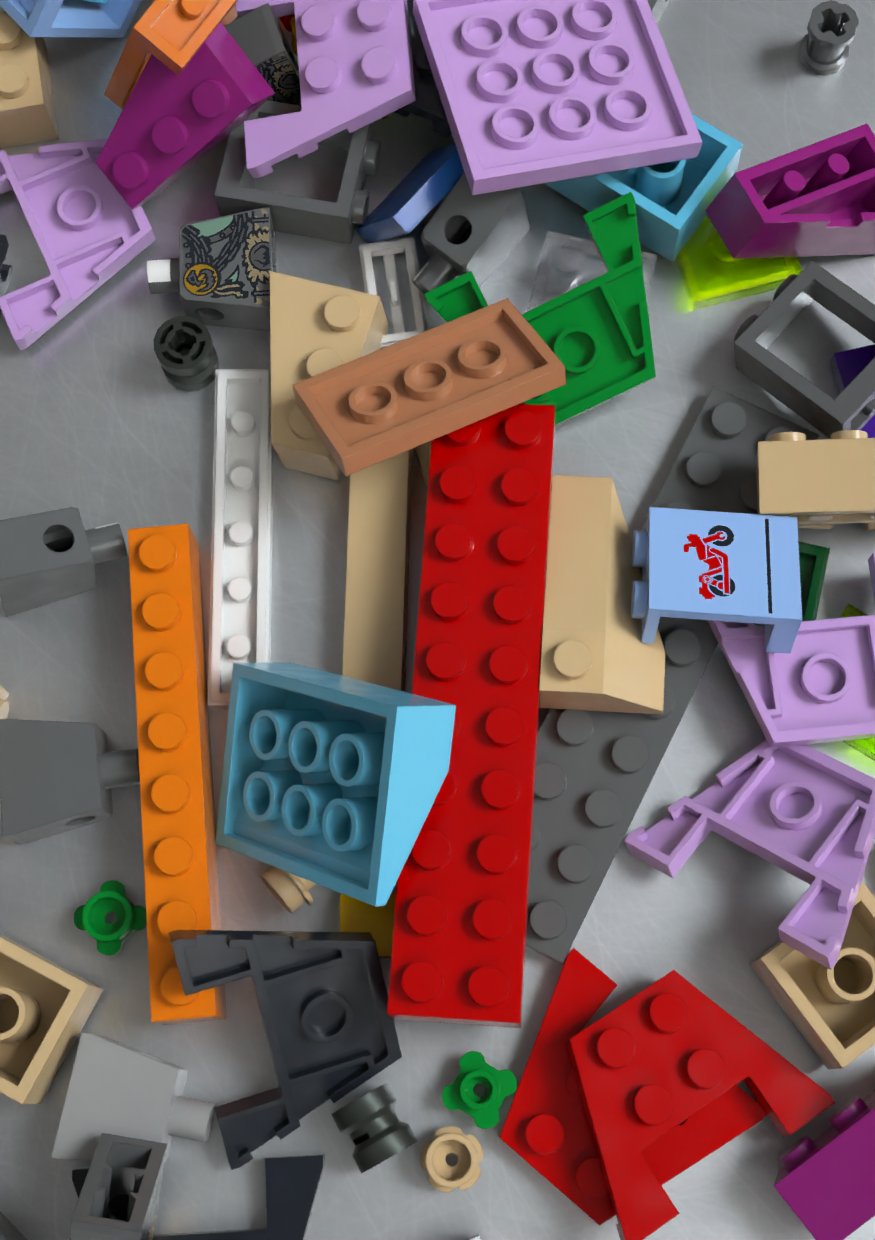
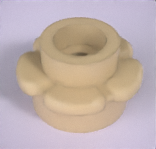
M270 866L260 875L261 880L288 912L293 913L304 902L309 906L313 903V898L308 891L316 883L274 866Z
M446 1126L434 1133L432 1141L429 1140L424 1143L420 1152V1165L422 1169L427 1170V1180L435 1189L446 1193L452 1192L454 1188L466 1190L473 1186L480 1177L481 1169L479 1162L483 1159V1150L475 1136L463 1134L459 1127ZM449 1153H454L458 1156V1163L455 1166H449L446 1163V1156Z

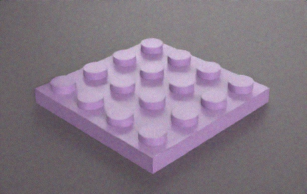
M647 0L413 1V15L472 195L698 157L702 139Z

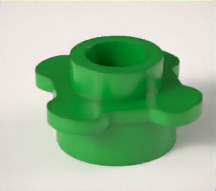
M115 880L103 883L100 887V892L93 895L85 905L79 906L74 913L75 926L97 941V950L106 956L118 954L122 950L123 941L134 931H141L147 926L146 909L143 906L134 905L125 895V886ZM110 912H114L117 916L116 921L112 924L106 922V915Z
M467 1052L460 1058L461 1070L453 1084L444 1087L442 1101L447 1109L452 1111L460 1109L472 1116L477 1127L490 1129L499 1122L498 1110L505 1097L512 1095L516 1091L517 1080L510 1070L504 1069L499 1071L485 1063L484 1056L480 1052ZM478 1083L483 1084L486 1088L483 1096H476L473 1092V1087Z

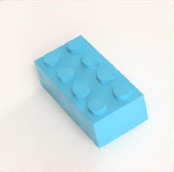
M692 114L702 139L698 157L544 184L589 212L632 192L636 204L639 242L673 263L708 216L705 212L706 208L734 173H736L743 144Z

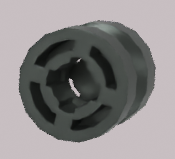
M178 316L165 321L157 329L153 342L154 352L168 382L176 389L186 392L199 391L209 386L215 379L216 369H219V358L206 326L198 319L189 316Z
M388 1083L368 1092L331 1114L339 1131L348 1134L354 1142L355 1148L352 1156L361 1174L418 1142L410 1125L399 1121L394 1110L396 1098Z

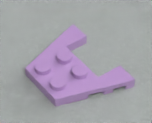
M238 0L236 2V12L239 17L269 3L276 18L295 14L302 110L300 112L244 121L247 170L253 179L273 172L272 165L294 154L301 158L318 150L319 142L345 129L352 133L416 101L407 0Z
M108 138L39 146V152L8 156L5 150L0 151V195L14 190L51 273L48 277L0 297V309L20 351L32 345L156 240L142 206L140 205L132 210L95 164Z
M872 553L868 559L875 602V553ZM875 615L803 621L790 654L765 652L764 625L756 626L754 623L707 620L770 748L875 738Z
M765 740L717 773L718 782L693 799L686 796L682 797L667 808L669 814L667 817L646 831L640 826L624 840L629 854L674 878L709 832L713 831L810 884L809 888L778 927V932L783 943L831 970L837 963L875 837V778L806 744L770 748L767 740Z

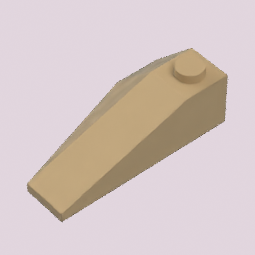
M553 475L539 688L540 708L662 715L665 649L658 628L654 644L641 643L642 619L631 618L633 582L642 581V574L639 567H632L631 564L632 541L612 477Z

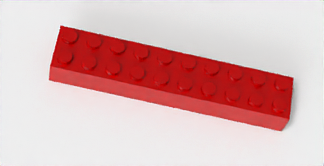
M518 404L436 438L431 442L412 694L456 705L449 771L397 880L387 1015L393 1020L521 1028L540 707L539 688L555 443V405Z

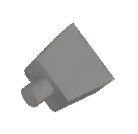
M82 1032L51 1158L92 1161L101 1134L106 1133L166 1143V1161L173 1136L204 1143L208 1141L215 1116V1103L182 1097L187 1078L186 1069L106 1036Z

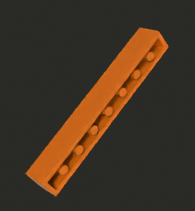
M188 523L128 529L151 1022L169 1025L227 1019L225 984L185 996L169 937V932L175 930H222L217 844L215 843L216 826L199 544Z

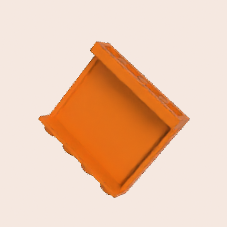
M155 0L132 28L104 95L123 110L151 54L179 76L220 23L225 26L239 17L236 12V2L238 0Z

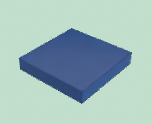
M452 143L428 153L367 216L364 224L359 225L355 229L367 243L381 242L410 233L456 185L464 173L456 144Z

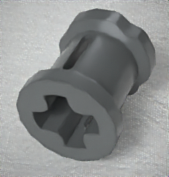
M830 0L820 3L812 10L807 25L808 34L803 38L799 48V58L802 65L808 71L816 75L827 76L838 72L845 65L849 56L848 44L853 41L859 24L856 12L849 5Z

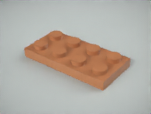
M506 298L292 386L297 405L344 475L348 476L566 384L565 365L511 301Z

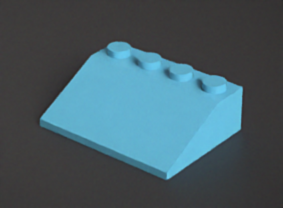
M291 662L233 663L215 843L372 906H385L449 771L456 705Z

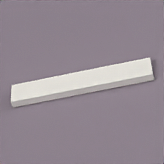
M271 368L216 369L208 671V707L211 710H229L233 663L271 662L274 447L271 444Z

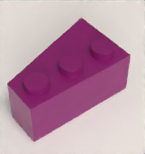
M220 23L179 76L154 55H150L95 164L133 210L164 192L271 98L275 92L224 25Z
M861 125L734 173L705 210L733 259L875 254V135L869 125Z
M875 1089L865 1098L861 1099L860 1096H856L839 1108L828 1120L832 1125L814 1141L806 1135L791 1145L778 1158L783 1167L779 1169L773 1186L816 1240H843L875 1216Z

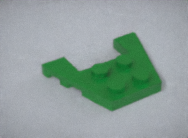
M632 192L583 215V221L608 272L521 314L565 365V385L524 402L525 404L555 405V427L656 378L637 226L636 204ZM472 271L424 294L430 306L446 322L488 306Z

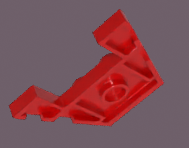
M573 948L565 959L499 1138L600 1226L616 1214L610 1192L605 1187L600 1169L602 1163L592 1127L587 1122L566 1042L584 1028L617 987V984ZM735 1085L641 1151V1155L662 1186L762 1121L767 1114L758 1102L739 1086Z
M672 970L566 1042L587 1122L592 1127L602 1163L600 1169L605 1187L610 1192L618 1221L616 1226L620 1240H643L680 1214L642 1157L641 1151L742 1080L750 1088L783 1138L791 1135L836 1103L827 1091L675 970Z

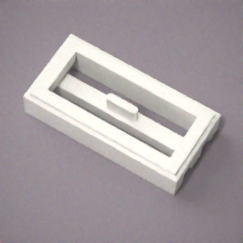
M414 237L359 245L365 293L377 295L372 257L383 256L394 333L383 335L380 348H385L427 331L423 293L412 282L419 273ZM405 252L416 324V330L405 332L394 257V254Z

